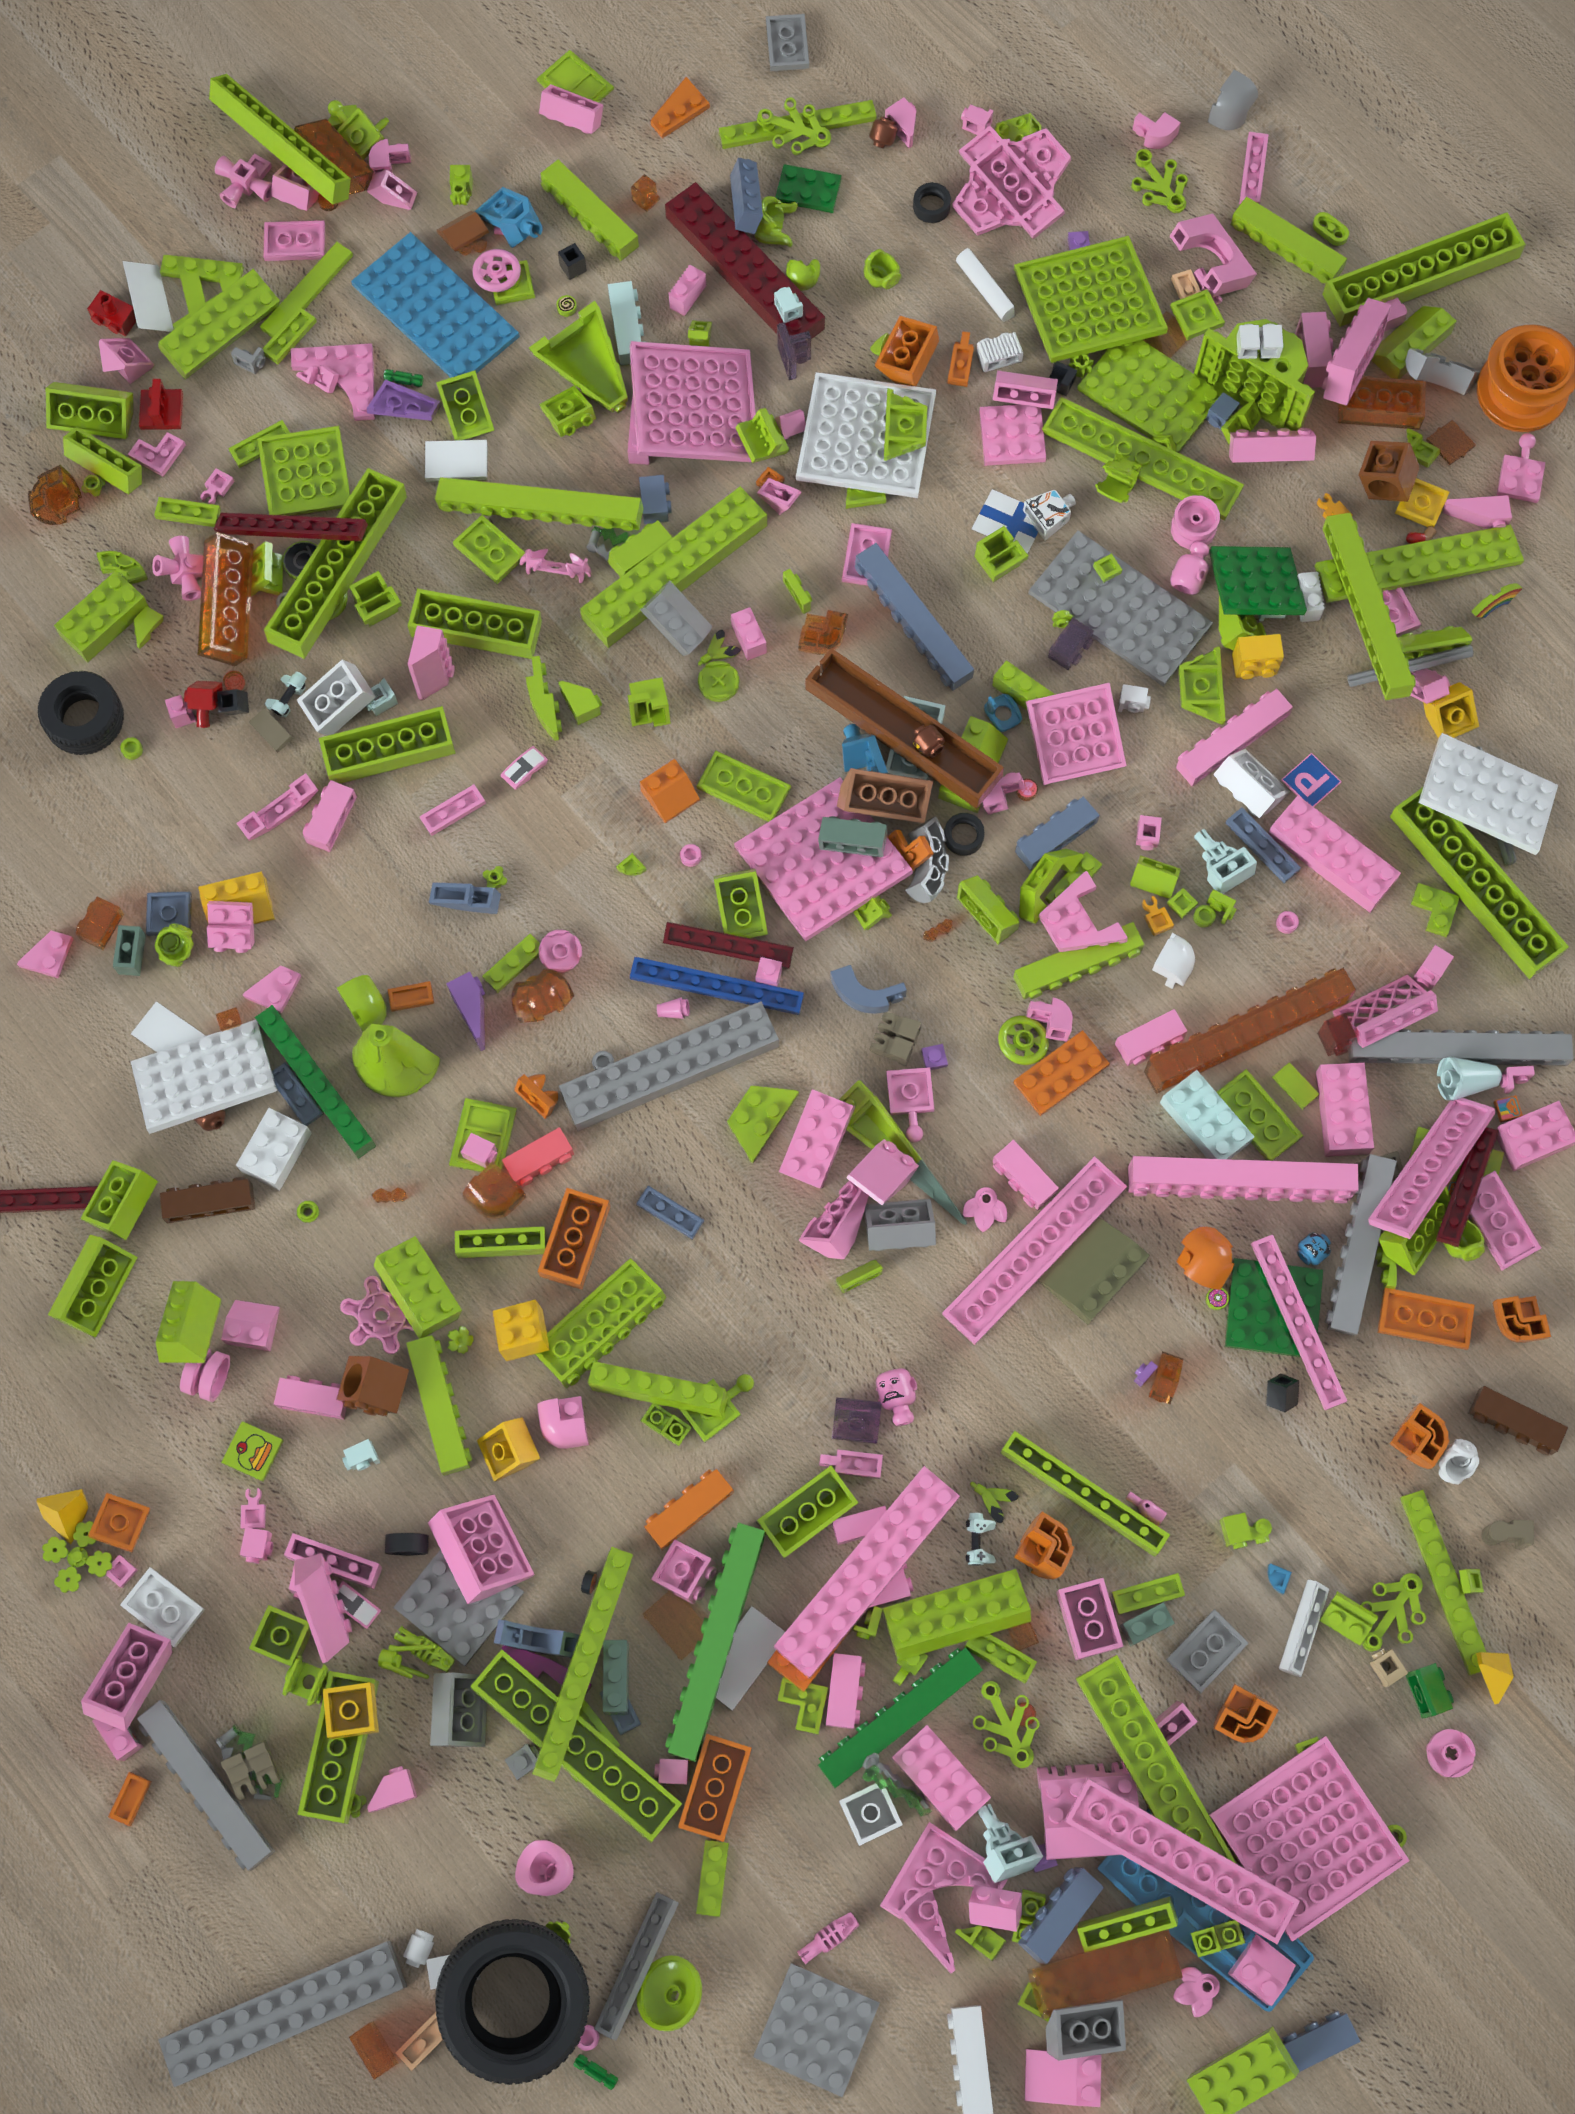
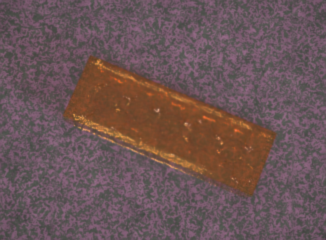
M215 532L204 541L197 655L231 666H237L248 657L254 544L219 532Z
M1169 1929L1027 1969L1040 2017L1043 2019L1050 2018L1054 2009L1100 2003L1183 1978Z

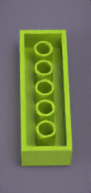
M252 269L161 339L158 348L186 380L271 314L279 306L280 300L258 273Z
M417 588L408 622V629L411 637L415 636L417 625L441 629L444 638H447V644L532 659L542 619L538 610Z
M443 706L318 738L329 780L339 784L456 754Z
M1016 1569L883 1608L884 1619L898 1661L1031 1622V1609Z
M329 1671L325 1689L371 1682L375 1686L376 1697L379 1681L372 1678ZM324 1698L297 1815L349 1824L350 1812L368 1734L337 1739L327 1738Z

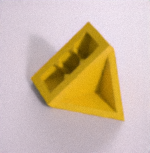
M83 1489L37 1498L36 1502L43 1519L71 1545L74 1540L73 1534L76 1532V1525L83 1521L89 1508Z
M1476 1653L1479 1668L1494 1705L1499 1704L1514 1677L1509 1654Z

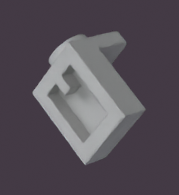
M237 347L231 352L235 365L254 374L257 373L259 368L264 366L266 361L264 351L260 347L257 348L253 355L249 351L241 350Z
M526 1743L520 1750L505 1759L517 1780L534 1769L539 1751L535 1745L531 1747Z

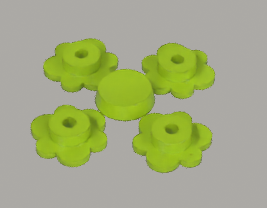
M88 1521L86 1524L80 1522L76 1525V1532L73 1534V1538L78 1540L77 1543L80 1547L73 1548L69 1553L66 1548V1541L59 1540L57 1537H51L48 1543L42 1546L43 1551H45L43 1553L45 1561L58 1563L61 1558L67 1557L68 1563L71 1565L66 1570L61 1569L58 1572L59 1576L54 1580L55 1586L60 1588L63 1593L68 1591L75 1592L79 1588L78 1582L81 1581L82 1577L80 1574H77L75 1567H82L87 1563L89 1566L88 1572L96 1574L98 1577H104L107 1570L112 1569V1563H110L112 1555L110 1553L96 1551L94 1556L88 1557L87 1551L82 1548L88 1546V1544L93 1545L96 1543L95 1539L89 1538L88 1535L86 1536L91 1530L92 1521Z

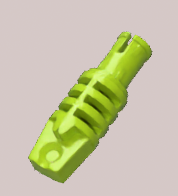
M403 1626L398 1629L400 1632H396L394 1639L405 1646L435 1645V1649L410 1652L429 1666L446 1673L449 1672L455 1660L440 1646L424 1636H416Z

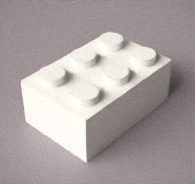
M341 660L299 697L297 701L316 731L328 736L335 734L376 696L356 665Z
M268 1108L236 1166L241 1172L280 1191L312 1133L307 1126Z

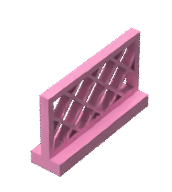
M1406 975L1334 1010L1333 1015L1345 1027L1348 1022L1352 1030L1351 1033L1357 1037L1358 1044L1364 1048L1437 1012L1438 1007L1436 994L1431 990L1427 992L1410 976ZM1405 984H1408L1410 986L1409 989L1399 988ZM1390 994L1391 998H1380V996ZM1396 995H1407L1406 999H1398ZM1366 1003L1373 1004L1372 1007H1361ZM1378 1004H1388V1007H1387V1008H1377V1005H1378ZM1346 1013H1354L1353 1016H1343ZM1359 1013H1367L1369 1017H1358ZM1374 1014H1381V1015H1379V1016L1373 1018ZM1355 1023H1363L1355 1027Z

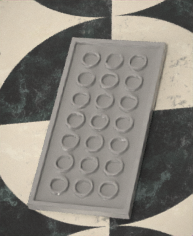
M1077 531L1029 589L1028 594L1054 612L1061 610L1069 611L1073 616V625L1164 687L1177 671L1179 665L1185 661L1212 627L1213 622L1114 554L1112 555L1122 568V574L1104 583L1094 569L1093 564L1111 554V552L1080 531Z

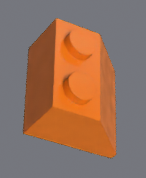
M675 759L640 781L641 792L664 823H667L700 801L687 774Z

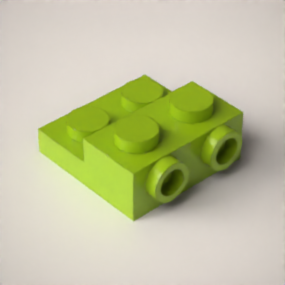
M575 385L539 404L541 410L550 420L552 427L560 437L565 435L571 436L575 433L576 429L582 426H590L593 420L596 419L592 405Z

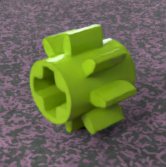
M1089 354L1070 358L1068 366L1076 369V376L1082 379L1086 373L1092 372L1091 367L1094 360H1089Z

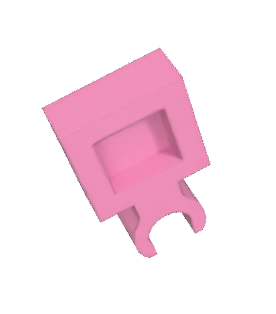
M216 468L205 483L208 490L201 494L202 502L207 497H211L208 503L215 504L217 495L224 497L235 482L233 477Z
M257 1488V1496L251 1498L250 1489H247L245 1496L248 1500V1505H241V1529H245V1527L265 1529L266 1505H259L262 1491Z

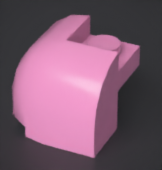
M581 1396L559 1400L555 1398L537 1404L542 1436L549 1444L564 1449L589 1445Z

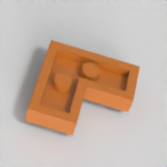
M895 830L887 836L913 871L934 855L925 836H919L909 845L901 830Z

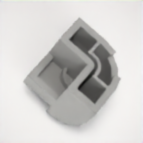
M1233 70L1220 89L1221 93L1217 103L1212 104L1208 119L1210 124L1223 130L1240 128L1246 121L1248 110L1258 98V90L1251 79Z

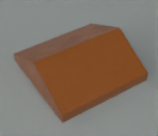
M469 211L437 229V233L455 252L489 233L477 212Z

